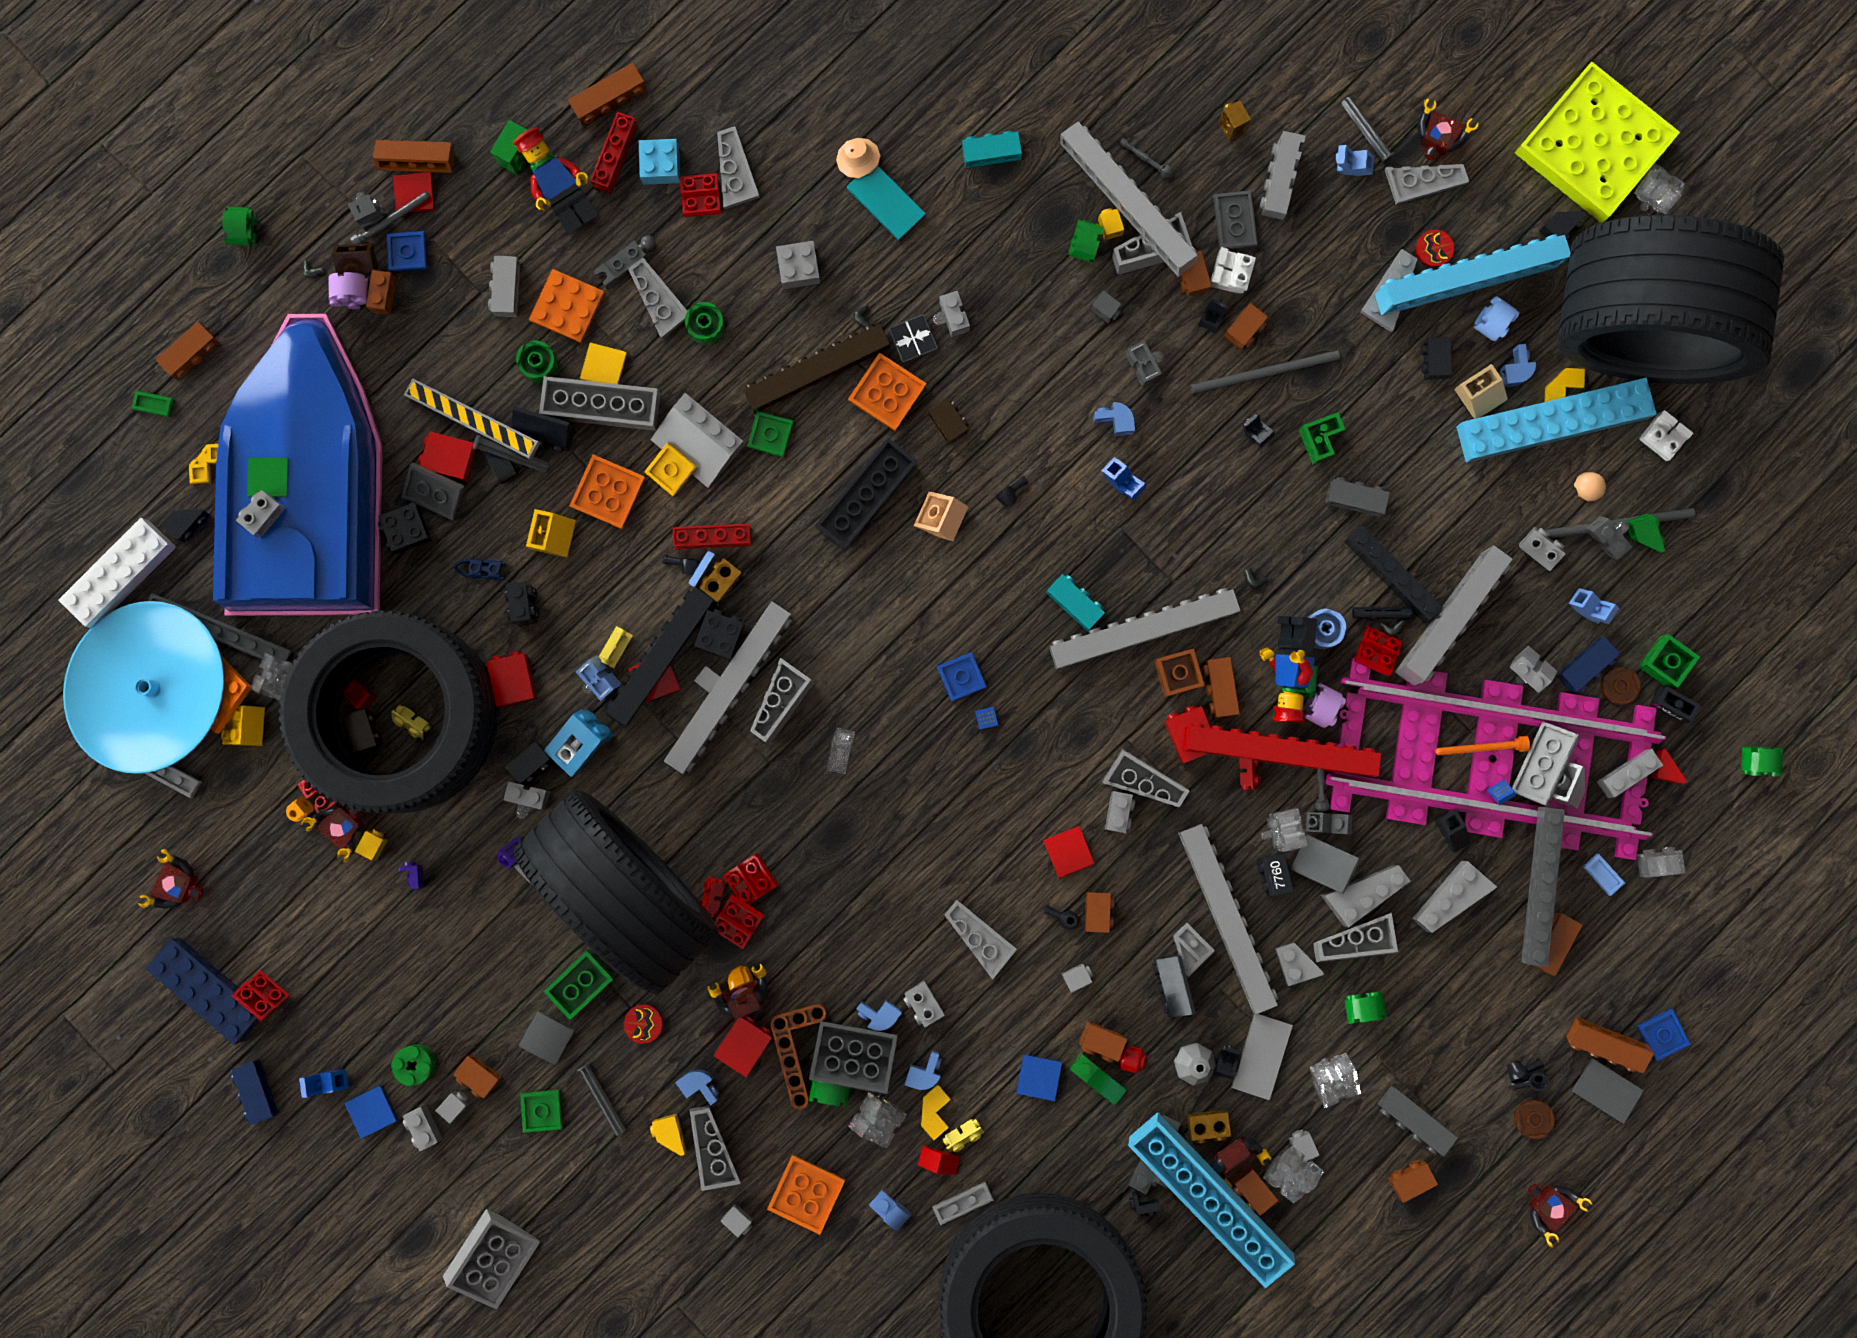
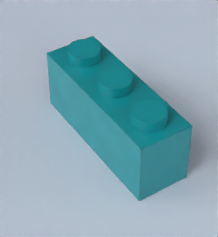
M1005 131L1000 135L991 133L980 138L971 136L962 140L965 168L1021 160L1022 152L1018 132Z
M1062 574L1046 591V594L1084 629L1089 631L1104 615L1105 612L1102 611L1104 608L1097 601L1093 602L1088 598L1090 595L1086 590L1077 588L1074 585L1076 582L1069 575L1065 577Z

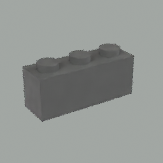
M1337 477L1330 482L1325 504L1377 517H1382L1385 514L1390 492L1385 491V488L1378 486L1373 488L1366 487L1365 483L1355 482L1354 484L1347 482V479Z

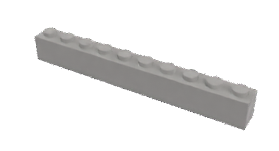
M1077 122L1061 133L1060 144L1178 277L1196 264L1197 251L1195 248L1185 242V238L1180 232H1176L1171 221L1161 215V211L1156 205H1152L1146 193L1141 192L1137 188L1136 182L1127 177L1122 166H1118L1114 162L1112 155L1103 150L1101 143L1090 135V131L1086 126H1082Z
M1227 588L1216 591L1217 594L1210 596L1209 593L1198 597L1199 600L1194 602L1191 599L1180 602L1181 606L1173 608V605L1163 607L1162 612L1155 613V611L1144 613L1143 618L1137 619L1134 616L1125 619L1126 623L1120 625L1118 622L1111 623L1104 630H1100V627L1089 631L1090 634L1082 636V633L1073 635L1071 640L1066 642L1063 639L1052 642L1053 646H1050L1049 649L1056 670L1237 614L1240 612L1234 590L1228 591Z
M771 601L665 758V763L684 775L686 772L690 773L695 766L694 760L697 756L701 757L706 750L705 744L708 740L712 741L717 734L715 730L719 724L722 725L728 717L726 713L730 708L733 709L739 701L737 697L740 692L744 693L748 688L750 677L756 676L760 670L758 666L761 661H766L769 657L771 646L773 644L777 645L782 636L779 635L781 631L790 626L792 615Z
M1198 824L1179 832L1182 844L1252 1012L1258 1014L1278 1006L1276 1000H1278L1277 994L1274 989H1270L1268 984L1270 977L1267 971H1263L1260 965L1263 963L1259 953H1255L1253 948L1255 941L1252 935H1248L1245 929L1248 927L1244 916L1240 917L1238 912L1240 905L1237 899H1233L1230 893L1233 891L1229 880L1225 881L1223 876L1225 873L1224 867L1221 862L1218 863L1215 857L1218 855L1214 844L1210 845L1208 840L1210 834L1207 827Z

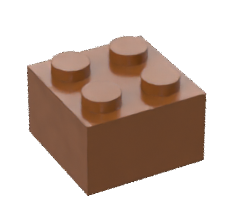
M1194 648L1158 658L1154 661L1164 697L1205 686Z
M1087 1021L1079 1043L1084 1052L1095 1055V1052L1099 1053L1102 1059L1113 1063V1060L1119 1062L1127 1039L1124 1035Z

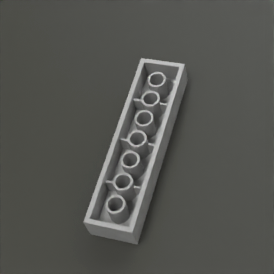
M1494 545L1482 552L1442 606L1443 609L1434 617L1395 673L1413 686L1419 683L1422 684L1425 680L1428 681L1434 674V667L1436 665L1439 666L1445 659L1444 653L1447 650L1450 651L1456 644L1455 638L1458 634L1462 635L1466 630L1467 626L1465 624L1469 619L1472 620L1477 615L1478 611L1476 609L1480 604L1483 605L1489 598L1488 592L1498 586L1500 583L1499 577L1508 572L1511 567L1509 563L1512 561V558Z

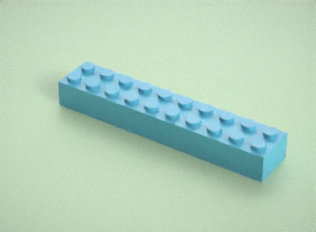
M1557 234L1548 236L1543 241L1539 239L1530 241L1525 246H1522V244L1514 245L1507 251L1499 249L1494 251L1492 255H1478L1474 260L1469 261L1466 258L1452 266L1448 263L1440 266L1437 270L1429 268L1418 275L1414 273L1405 275L1400 280H1397V278L1389 279L1375 294L1381 316L1558 268L1570 258V249L1565 235L1557 237Z
M1647 378L1464 421L1456 426L1465 461L1468 463L1646 420L1657 413Z
M1159 1112L1129 1137L1128 1146L1265 1288L1295 1265L1294 1253Z

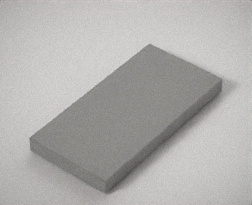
M1542 721L1512 787L1515 793L1548 807L1580 735Z
M1254 1014L1231 1086L1232 1088L1270 1100L1293 1025L1261 1014Z

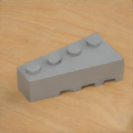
M1283 131L1278 143H1274L1271 155H1274V159L1270 161L1267 171L1270 173V177L1266 179L1263 189L1266 191V195L1262 197L1260 202V208H1262L1261 215L1281 220L1285 218L1293 190L1291 186H1293L1297 171L1295 168L1298 166L1302 153L1299 152V149L1305 141V135Z
M1179 212L1169 220L1176 232H1180L1184 236L1185 242L1192 246L1182 214ZM1141 235L1128 240L1113 250L1112 259L1118 275L1164 262Z
M782 658L778 662L776 672L771 679L772 682L768 691H766L762 706L759 708L750 732L768 745L772 743L815 684L810 678Z
M1124 749L1121 750L1102 781L1104 784L1176 807L1181 806L1189 793L1188 788Z
M1461 861L1414 915L1412 920L1426 932L1433 933L1493 891L1497 886L1468 861Z
M1392 865L1348 884L1344 894L1333 890L1322 894L1321 897L1342 925L1349 928L1408 884L1410 880L1399 865Z
M1392 913L1313 943L1316 963L1398 952Z
M709 1105L690 1109L701 1191L741 1184Z

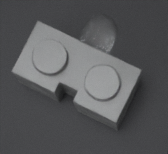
M958 291L940 296L939 303L942 312L933 316V322L937 325L947 323L951 337L969 332L970 325L965 311L961 312L963 305Z
M1527 646L1514 658L1510 668L1518 674L1515 679L1518 685L1523 686L1528 683L1539 693L1553 681L1557 670L1547 661L1541 662L1539 660L1540 655L1530 646Z
M508 782L504 801L518 804L516 814L519 818H525L530 807L546 810L550 791L530 787V790H527V785Z

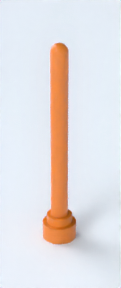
M1520 736L1518 739L1508 742L1437 748L1435 753L1440 756L1516 749L1520 752H1526L1530 750V741L1528 736Z

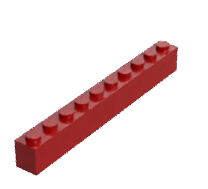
M1192 723V726L1186 727L1184 750L1367 777L1379 776L1381 753H1376L1375 749L1364 748L1362 751L1356 750V746L1345 745L1344 748L1337 747L1336 743L1326 742L1325 745L1318 744L1316 740L1300 742L1299 738L1288 737L1286 740L1280 739V735L1269 734L1268 737L1261 736L1260 732L1250 731L1249 734L1242 733L1240 729L1223 731V727L1211 726V729L1204 728V724Z

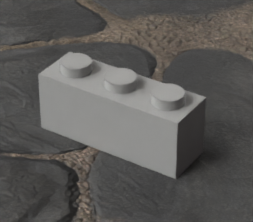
M494 256V262H491L490 269L491 273H493V280H490L489 289L492 292V296L488 301V308L494 316L517 317L521 263L517 257Z
M1652 749L1644 750L1598 780L1597 783L1607 798H1613L1663 766V764Z

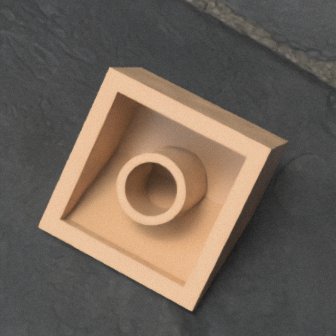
M929 491L914 526L937 537L953 541L968 506L954 497Z

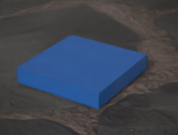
M425 231L387 234L389 272L428 270Z
M972 652L937 666L951 702L987 688Z
M1673 1009L1664 1011L1636 1025L1645 1044L1651 1047L1654 1053L1652 1058L1656 1062L1691 1045Z
M1023 1054L1016 1094L1055 1101L1062 1062Z
M382 1085L344 1103L361 1139L398 1121Z

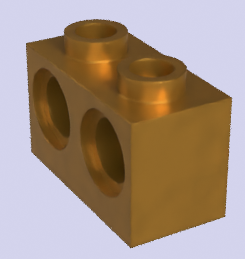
M1240 100L1236 103L1232 101L1224 106L1218 123L1228 141H1231L1246 132L1251 118Z
M724 558L722 561L718 560L712 567L714 571L710 576L706 575L700 582L702 585L700 589L718 604L723 601L743 576L741 571ZM725 568L731 569V574L728 577L721 576V572ZM712 583L719 584V589L716 592H710L709 590Z
M1226 1110L1187 1114L1189 1138L1195 1141V1143H1205L1207 1139L1214 1138V1141L1226 1140V1137L1231 1136L1229 1116ZM1222 1121L1223 1128L1219 1131L1214 1130V1124ZM1199 1123L1203 1124L1204 1130L1201 1133H1196L1194 1131L1195 1126Z

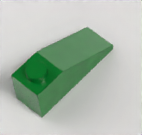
M1082 1052L1069 1067L1072 1072L1114 1105L1117 1104L1127 1091Z

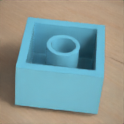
M677 139L639 140L640 179L643 185L680 183V156Z

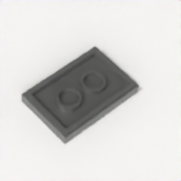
M1251 190L1214 194L1213 202L1219 250L1221 247L1229 250L1257 247Z
M411 463L401 497L453 521L457 515L464 486L420 465Z
M1307 835L1290 870L1344 894L1360 862V858Z
M1593 1058L1590 1059L1572 1089L1573 1093L1623 1124L1644 1091Z

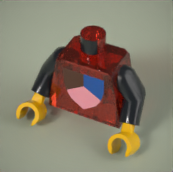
M1426 99L1424 101L1425 110L1422 111L1417 123L1418 135L1421 139V146L1427 148L1424 156L1429 160H1435L1437 153L1445 155L1447 151L1453 152L1463 146L1471 135V131L1478 127L1479 122L1475 127H1470L1469 122L1473 119L1471 118L1468 120L1467 128L1465 129L1464 124L1434 111L1436 101H1434L1432 107H1427L1429 99Z
M331 807L320 811L311 818H304L301 825L309 823L311 826L307 827L306 831H311L315 824V828L340 849L337 858L341 855H346L344 862H348L349 855L355 852L363 837L364 831L362 828L364 824L358 819L363 811L351 808L347 810L345 807Z
M162 849L161 852L167 856L165 858L157 856L158 861L164 863L151 892L150 896L153 898L150 899L147 895H141L140 898H147V902L145 904L138 903V905L143 908L151 905V907L168 909L178 907L181 903H187L190 897L199 900L203 894V889L195 886L198 877L194 875V870L188 861L175 855L170 856L166 849Z
M760 964L758 971L754 966L752 967V972L758 978L757 980L721 995L722 992L717 982H715L716 989L711 990L708 986V991L711 997L714 998L721 1014L732 1015L734 1019H738L761 1008L763 1001L769 993L766 978H764L766 970L762 964Z
M1242 1137L1218 1152L1213 1158L1214 1161L1211 1163V1168L1232 1188V1184L1226 1179L1225 1174L1254 1154L1262 1165H1265L1263 1162L1265 1159L1269 1158L1270 1161L1272 1159L1267 1150L1263 1149L1254 1138L1248 1137L1244 1139Z
M1533 1184L1527 1191L1534 1198L1529 1203L1532 1224L1542 1237H1546L1549 1247H1553L1552 1243L1549 1242L1551 1238L1556 1239L1559 1243V1238L1554 1233L1579 1208L1576 1204H1580V1208L1585 1212H1588L1587 1209L1583 1208L1585 1202L1593 1205L1589 1199H1582L1581 1195L1563 1186L1555 1185L1550 1187L1546 1185L1541 1189L1537 1184Z

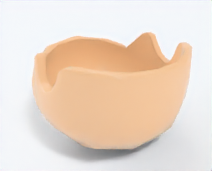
M1584 472L1577 477L1574 487L1577 489L1578 496L1582 499L1597 501L1605 494L1606 483L1601 475L1594 472Z

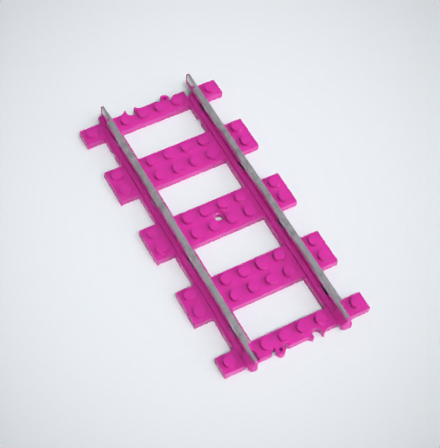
M1351 658L1349 677L1342 678L1340 684L1358 687L1357 694L1346 692L1344 706L1347 710H1341L1338 713V717L1342 720L1346 719V721L1341 724L1337 747L1344 748L1345 745L1356 746V750H1359L1366 698L1403 705L1392 780L1386 781L1334 772V774L1328 773L1325 783L1333 786L1330 810L1350 812L1352 794L1387 799L1386 819L1426 825L1428 806L1447 810L1456 809L1459 812H1465L1463 822L1468 833L1502 838L1505 819L1536 824L1538 807L1565 810L1561 848L1579 850L1581 832L1615 837L1617 840L1614 857L1636 860L1639 839L1647 840L1653 836V833L1638 831L1636 827H1632V825H1641L1642 811L1640 808L1647 807L1649 804L1646 798H1641L1645 794L1647 776L1623 792L1619 819L1585 814L1584 808L1594 736L1630 742L1627 759L1629 761L1642 751L1651 749L1652 743L1659 744L1666 740V736H1662L1660 732L1654 731L1657 708L1635 705L1633 723L1598 718L1600 698L1560 692L1557 711L1521 705L1523 686L1483 680L1481 698L1446 693L1448 673L1434 671L1433 676L1428 681L1425 680L1422 684L1419 683L1415 686L1407 681L1404 686L1369 680L1371 668L1354 661L1355 658ZM1442 711L1478 717L1474 745L1514 741L1517 736L1518 724L1540 727L1542 721L1580 735L1569 760L1570 763L1583 766L1585 770V793L1578 809L1553 800L1550 801L1548 807L1506 801L1499 805L1488 794L1487 789L1502 780H1505L1510 786L1515 749L1473 752L1467 794L1431 788ZM1491 755L1495 756L1494 762H1491L1489 760V757Z

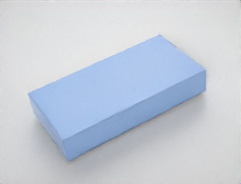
M707 551L690 579L689 584L692 587L698 588L716 559V555L712 552Z
M1596 854L1583 866L1609 896L1613 895L1625 884L1600 854Z

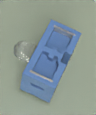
M595 656L586 661L575 672L585 682L582 686V691L585 694L593 692L601 701L610 696L622 684L613 673L608 674L606 672L607 666L601 662L598 656Z

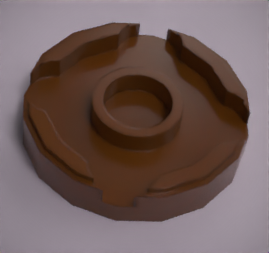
M1626 667L1613 668L1602 677L1601 692L1610 703L1626 705L1633 702L1637 698L1638 693H1640L1641 683L1639 677L1634 671Z
M1530 1099L1517 1107L1514 1122L1522 1135L1538 1140L1545 1138L1553 1129L1555 1117L1552 1109L1540 1100Z

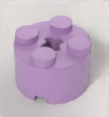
M344 272V276H338V273L329 275V301L331 306L345 305L349 309H360V305L366 304L368 278L365 279L364 275L352 272Z
M1319 683L1316 685L1318 689L1313 694V698L1307 699L1303 710L1306 711V714H1304L1303 718L1326 728L1328 725L1333 726L1336 723V714L1344 706L1346 699L1343 698L1341 693Z

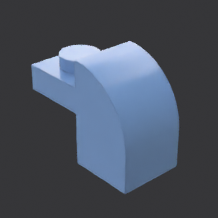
M1339 145L1338 153L1336 154L1337 171L1339 173L1354 176L1373 175L1374 156L1368 150L1352 151L1347 145Z
M1526 344L1517 345L1513 349L1515 364H1508L1500 369L1504 387L1521 385L1533 375L1536 362L1528 363L1530 353L1526 349Z
M1113 402L1112 410H1109V408L1097 409L1098 411L1094 412V423L1113 421L1114 436L1134 434V417L1126 405Z
M1581 588L1577 590L1569 602V605L1576 612L1597 624L1600 622L1610 624L1619 610L1616 604L1602 601L1594 592Z
M887 1000L878 1012L862 1001L857 1007L860 1017L866 1021L868 1018L871 1019L868 1028L876 1031L890 1028L902 1013L900 1009Z
M931 1051L926 1069L911 1064L905 1085L918 1090L933 1087L941 1076L939 1073L934 1072L935 1069H939L942 1060L938 1058L939 1053Z
M705 1070L690 1071L675 1082L686 1099L699 1089L710 1105L719 1099L717 1096L719 1094L718 1090L713 1084L711 1086L709 1084L714 1077Z
M883 1189L869 1203V1206L883 1218V1221L896 1231L911 1217V1212L898 1200H893Z

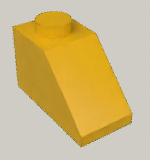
M678 1114L655 1119L652 1122V1126H650L652 1137H656L658 1143L680 1156L685 1155L687 1150Z

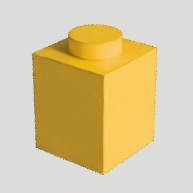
M1105 209L1099 214L1098 222L1099 225L1104 226L1102 234L1105 241L1123 235L1124 227L1118 209Z
M378 830L365 831L355 852L370 860H377L388 839L384 838V834Z

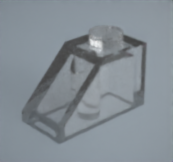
M836 728L827 770L846 774L855 731Z

